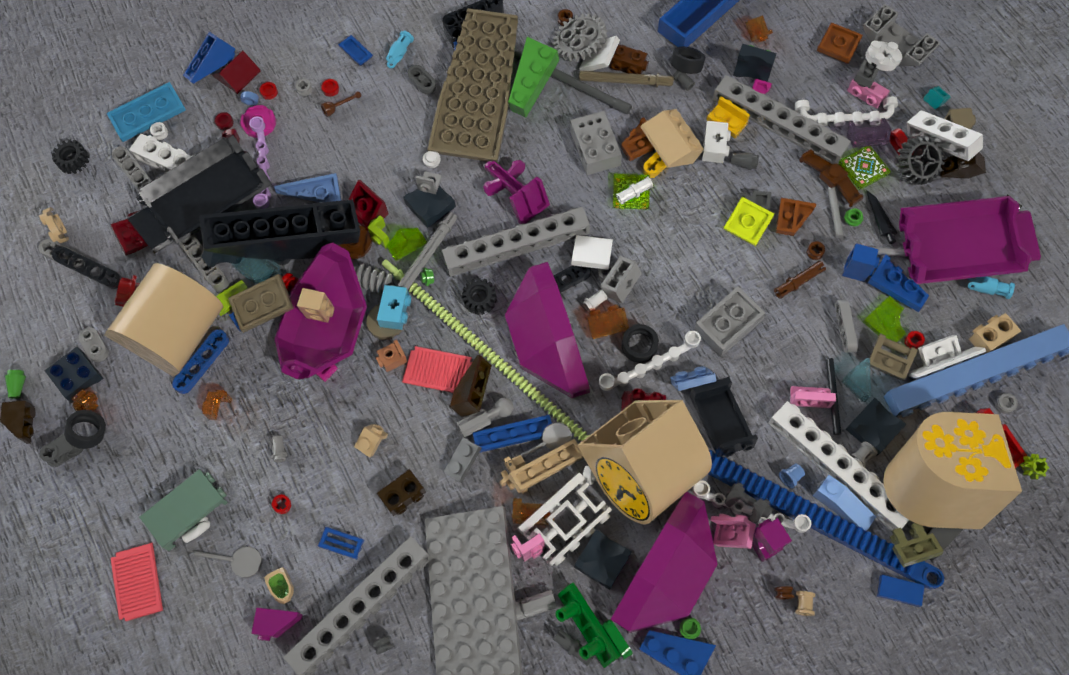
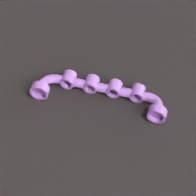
M256 116L249 122L251 129L257 132L258 136L256 148L259 152V157L256 162L270 180L267 174L270 164L266 158L269 149L265 143L263 131L265 123L261 117ZM266 188L254 196L253 203L257 209H266L269 206V200L271 199L269 189Z

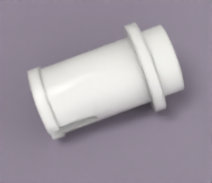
M599 290L589 299L586 298L584 300V308L588 312L595 311L599 304L607 300V295L604 291Z

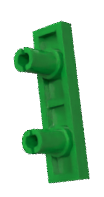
M575 583L569 584L557 594L564 607L556 611V618L558 621L563 622L572 617L588 643L579 649L582 659L587 660L596 655L603 668H606L620 658V653Z

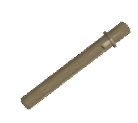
M580 71L579 73L580 81L655 85L656 87L658 85L673 86L674 82L673 76H661L659 73L657 75Z

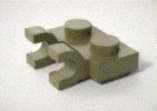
M913 523L911 525L913 529L909 530L913 538L912 540L907 541L901 527L892 531L894 535L890 536L894 544L893 551L903 567L940 556L944 552L934 534L927 535L923 526Z

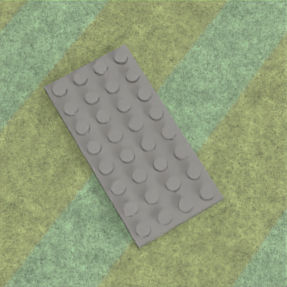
M500 506L425 519L436 675H523L505 507Z

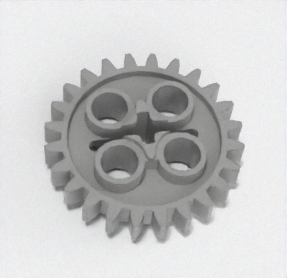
M582 13L579 18L575 15V19L569 18L568 23L563 22L564 26H559L560 31H556V36L553 37L554 49L558 50L559 57H563L564 60L569 59L570 62L575 58L576 62H578L579 58L585 60V56L591 57L592 52L597 53V48L602 49L601 44L605 43L604 38H607L606 33L608 31L601 17L597 18L596 14L591 16L590 13L585 17L584 13Z

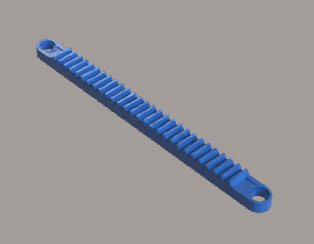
M709 450L712 468L708 475L731 487L734 483H742L746 494L756 500H769L770 507L792 519L801 514L808 516L811 520L810 528L915 583L924 585L927 589H936L944 583L942 571L933 565L922 561L903 567L893 551V543H888L887 540L880 539L877 535H872L871 532L865 531L862 527H857L854 523L841 519L840 516L834 515L831 511H826L825 508L818 507L815 503H810L809 500L795 495L794 492L787 491L786 488H781L778 484L766 480L763 476H758L755 472H750L749 469L735 464L734 461H729L726 457H717L712 450ZM931 572L936 575V584L928 582V573Z

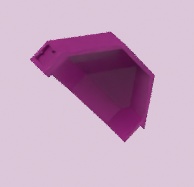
M334 243L322 246L290 291L289 297L294 309L282 315L275 336L281 372L298 380L309 378L353 354L367 308L349 251ZM302 288L324 292L334 306L333 316L329 318L328 323L306 318L297 307Z
M548 262L529 267L505 313L521 368L570 398L590 393V387L578 346Z
M689 492L683 495L610 620L628 630V633L687 618L708 583L718 563L703 500Z

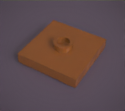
M831 22L817 51L849 64L863 35Z

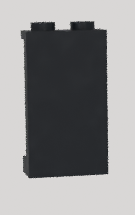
M729 377L693 387L690 398L717 457H729L741 450L749 451L754 448L758 440L756 434L752 435L730 390L732 382Z

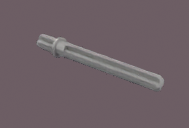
M449 212L444 220L438 223L439 227L399 282L398 287H404L407 290L410 288L446 234L451 232V227L457 220L456 214Z

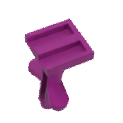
M488 161L485 164V170L495 180L485 182L483 186L484 192L488 196H492L506 188L512 194L509 200L519 224H526L550 205L543 182L539 177L534 178L525 186L516 180L525 170V163L523 161H513L508 171L504 170L495 161Z

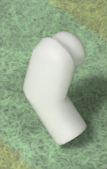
M205 516L197 523V526L182 535L185 543L194 540L210 528L208 517Z

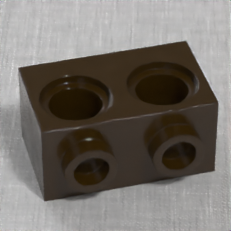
M409 469L377 492V495L392 516H395L396 514L401 515L407 510V506L412 502H419L424 497L423 494L426 491ZM411 484L416 485L413 492H406L407 486ZM392 497H399L398 503L394 505L389 503Z

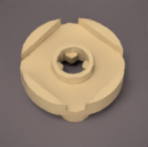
M52 207L44 209L42 211L43 214L39 215L41 222L48 226L50 230L48 234L53 242L58 241L60 244L68 241L69 237L65 238L64 236L67 230L59 215H53L51 211L54 209Z

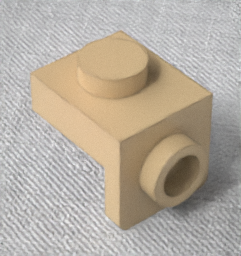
M377 424L366 426L354 447L370 458L376 452L381 440L387 438L388 434Z

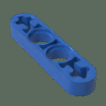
M223 330L213 331L174 378L172 385L178 393L186 394L191 391L228 345L229 337ZM217 337H219V338L222 337L223 340H222V341H217L216 338H217ZM212 350L211 356L203 358L204 351ZM199 365V371L191 373L190 369L192 366ZM188 374L192 379L190 380L185 375ZM185 382L186 385L183 387L180 386L179 383Z

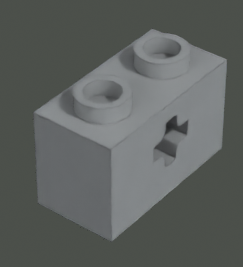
M623 256L618 258L601 284V288L608 298L620 303L624 302L642 274L637 263Z

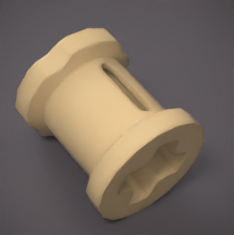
M796 591L798 607L795 610V614L815 616L813 611L815 593Z

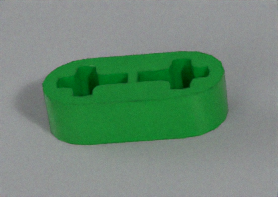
M609 619L604 622L602 627L622 659L625 660L633 654L629 645L612 620Z

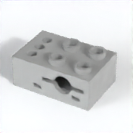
M604 111L570 120V133L586 175L621 166L622 154Z
M737 287L696 322L695 331L722 357L763 321L765 312L741 288Z

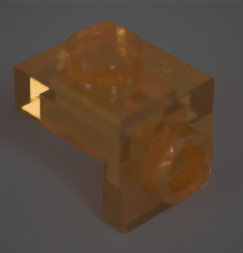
M763 15L745 22L752 42L756 40L759 43L769 39L768 36L773 33L772 30L768 31Z
M223 390L208 391L206 401L202 404L203 414L209 420H217L220 403H231L232 398Z

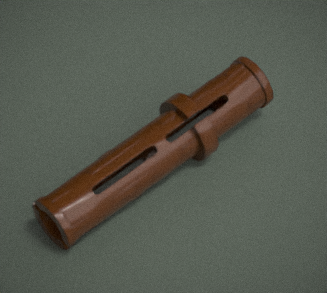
M817 261L796 276L787 278L785 283L774 288L775 295L782 299L790 292L797 291L801 285L826 270V267L821 268L824 266L823 262Z

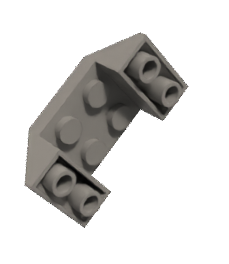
M884 4L863 24L870 44L872 41L895 42L902 53L899 67L919 66L941 42L928 33L919 40L895 23L899 13Z

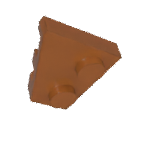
M781 198L775 233L794 236L815 210L816 203Z

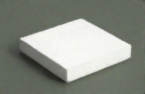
M617 36L606 38L605 43L601 44L602 49L597 48V53L592 52L591 57L585 56V60H583L579 69L581 71H593L608 67L620 39Z
M576 235L571 265L609 270L613 239Z

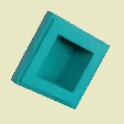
M937 86L930 89L923 99L932 108L938 109L951 97L941 87Z

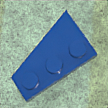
M886 254L868 281V284L919 312L929 295L913 279H908L902 273L903 270L899 266L896 267L890 262L891 258Z
M649 630L639 651L679 675H701L716 645Z

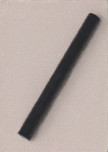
M828 358L826 359L828 387L831 393H836V402L831 407L833 435H841L834 359Z

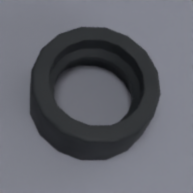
M681 46L674 49L670 63L678 71L697 74L702 71L706 57L697 49Z
M638 324L631 326L623 335L622 350L624 355L633 362H648L657 353L658 335L653 328L647 325ZM636 334L649 337L652 343L650 350L646 353L634 352L629 346L630 338Z
M92 410L74 412L66 420L64 431L66 441L80 449H89L97 446L104 438L105 420L99 413ZM87 422L93 424L98 431L95 435L86 437L76 434L72 429L77 423Z

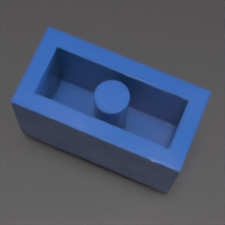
M856 243L846 259L842 276L865 282L868 276H872L874 268L878 267L880 257H877L879 249Z

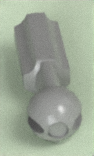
M501 398L496 402L493 409L489 411L481 409L480 412L472 414L456 424L463 437L466 438L473 434V432H477L490 425L492 418L498 415L501 417L509 416L514 408L513 403L507 398Z
M551 590L515 602L517 621L557 608Z

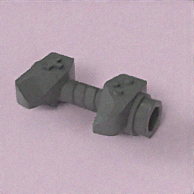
M734 483L727 494L725 504L731 507L740 499L753 507L750 518L751 522L757 523L761 517L768 519L774 508L770 507V501L767 499H759L757 501L744 492L745 488L742 483Z

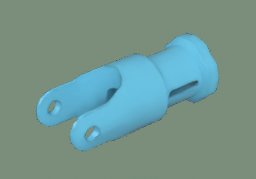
M401 31L398 40L390 47L386 57L388 68L396 66L407 52L408 45L414 41V37L409 32Z
M987 276L968 278L971 281L968 283V288L989 295L1005 296L1006 299H1010L1013 295L1015 283L1011 282L1008 284Z

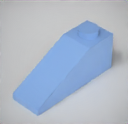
M830 475L823 480L813 494L814 498L843 519L848 520L849 523H854L857 527H862L865 531L868 530L876 518L845 485Z

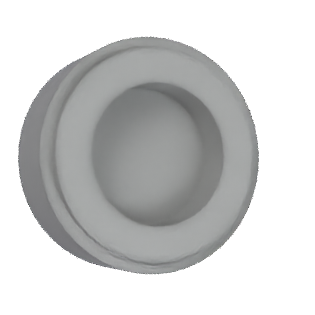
M1002 393L995 400L997 410L1004 414L1013 412L1018 405L1017 399L1010 393Z

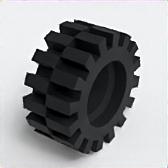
M68 139V143L65 140L62 141V145L58 143V149H53L55 153H52V160L62 172L71 174L72 171L76 174V170L81 172V167H87L85 163H89L88 158L90 157L80 142H77V140L72 142L71 139ZM76 153L73 159L65 161L68 155Z
M477 278L478 281L476 282L472 279L471 284L467 282L466 287H463V302L465 308H469V312L475 311L476 315L481 312L483 315L485 314L484 311L490 312V308L495 307L494 303L497 301L495 287L492 286L490 281L487 283V279L481 281V278ZM477 291H483L487 297L482 302H476L472 298L473 294Z

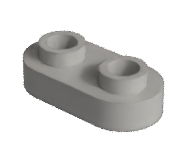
M91 327L83 329L79 334V341L87 356L94 362L104 361L108 357L109 350L100 333Z

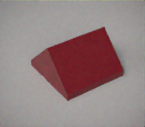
M242 50L235 52L233 59L220 67L212 76L238 94L261 70Z
M358 180L348 200L353 199L358 223L368 231L367 227L373 219H377L379 216H382L384 219L389 213L385 202L365 183Z

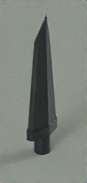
M866 190L880 235L886 237L889 244L895 243L894 235L897 234V230L892 225L878 199Z

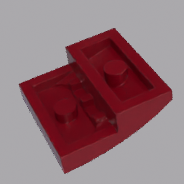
M136 212L128 214V217L135 214ZM128 219L110 224L125 256L148 246Z

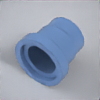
M793 464L779 472L780 480L788 488H794L797 482L805 476L803 468L798 464Z

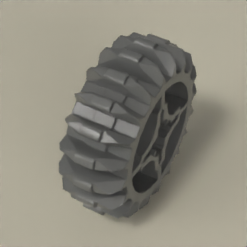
M926 135L914 136L901 144L903 148L897 150L900 153V156L895 157L899 159V163L895 164L900 167L897 172L902 173L901 178L906 179L907 183L925 185L934 181L933 178L939 177L938 172L943 171L941 165L945 164L942 161L945 155L941 154V151L944 148L938 147L940 142H934L935 138H928Z

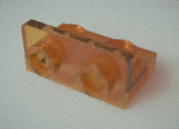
M618 304L608 306L607 310L600 312V309L590 311L589 315L585 316L592 339L623 332L629 328L624 307H618Z

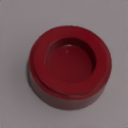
M227 112L219 113L215 117V124L220 130L230 129L234 124L232 116Z

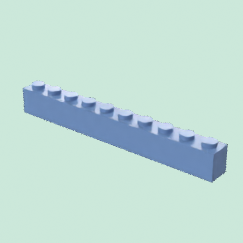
M1065 324L891 389L883 397L894 416L902 415V417H907L914 413L913 410L918 408L920 411L932 406L931 403L936 401L938 404L949 400V397L952 395L959 397L967 393L966 390L970 388L977 390L983 387L986 382L995 383L1001 380L1004 375L1011 377L1019 373L1020 369L1029 370L1037 366L1036 363L1038 362L1045 364L1053 360L1054 356L1059 355L1063 357L1069 354V331Z

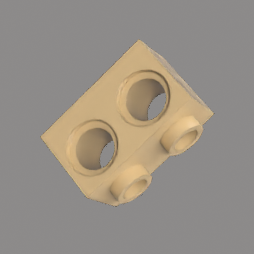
M302 288L297 307L306 318L328 323L329 318L333 316L334 306L324 292Z
M1005 313L1000 317L998 315L993 316L987 321L988 324L986 326L981 324L972 331L974 334L969 340L975 347L985 348L986 352L982 353L984 355L1012 340L1021 330Z

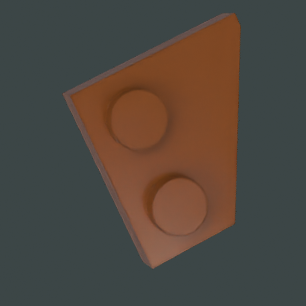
M644 117L641 118L638 126L630 132V136L621 144V149L629 161L655 150L641 129V125L647 122Z

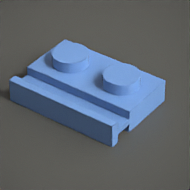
M704 366L697 367L694 371L688 373L681 371L676 373L675 376L670 377L671 384L678 391L717 381L715 373Z

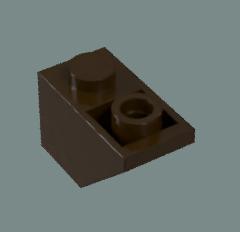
M980 152L969 161L954 155L942 159L945 162L944 165H941L943 169L940 172L942 177L969 179L986 173L985 157Z
M27 401L2 402L0 422L17 439L26 444H31V437L34 434L33 418L36 415L35 406Z

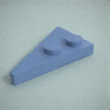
M336 173L274 186L276 193L320 203L342 201Z

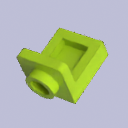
M379 216L377 219H373L367 228L373 242L378 246L381 244L386 249L391 243L388 235L382 231L386 225L383 217Z

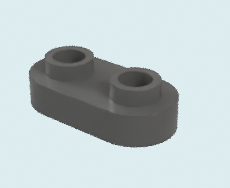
M413 65L408 69L409 80L422 93L431 94L436 90L435 79L422 66Z

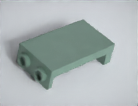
M199 469L139 517L163 549L167 551L172 550L176 546L173 543L220 504L226 505L228 503L225 499L227 494L220 486L216 488L213 484L216 480L209 472L204 473Z

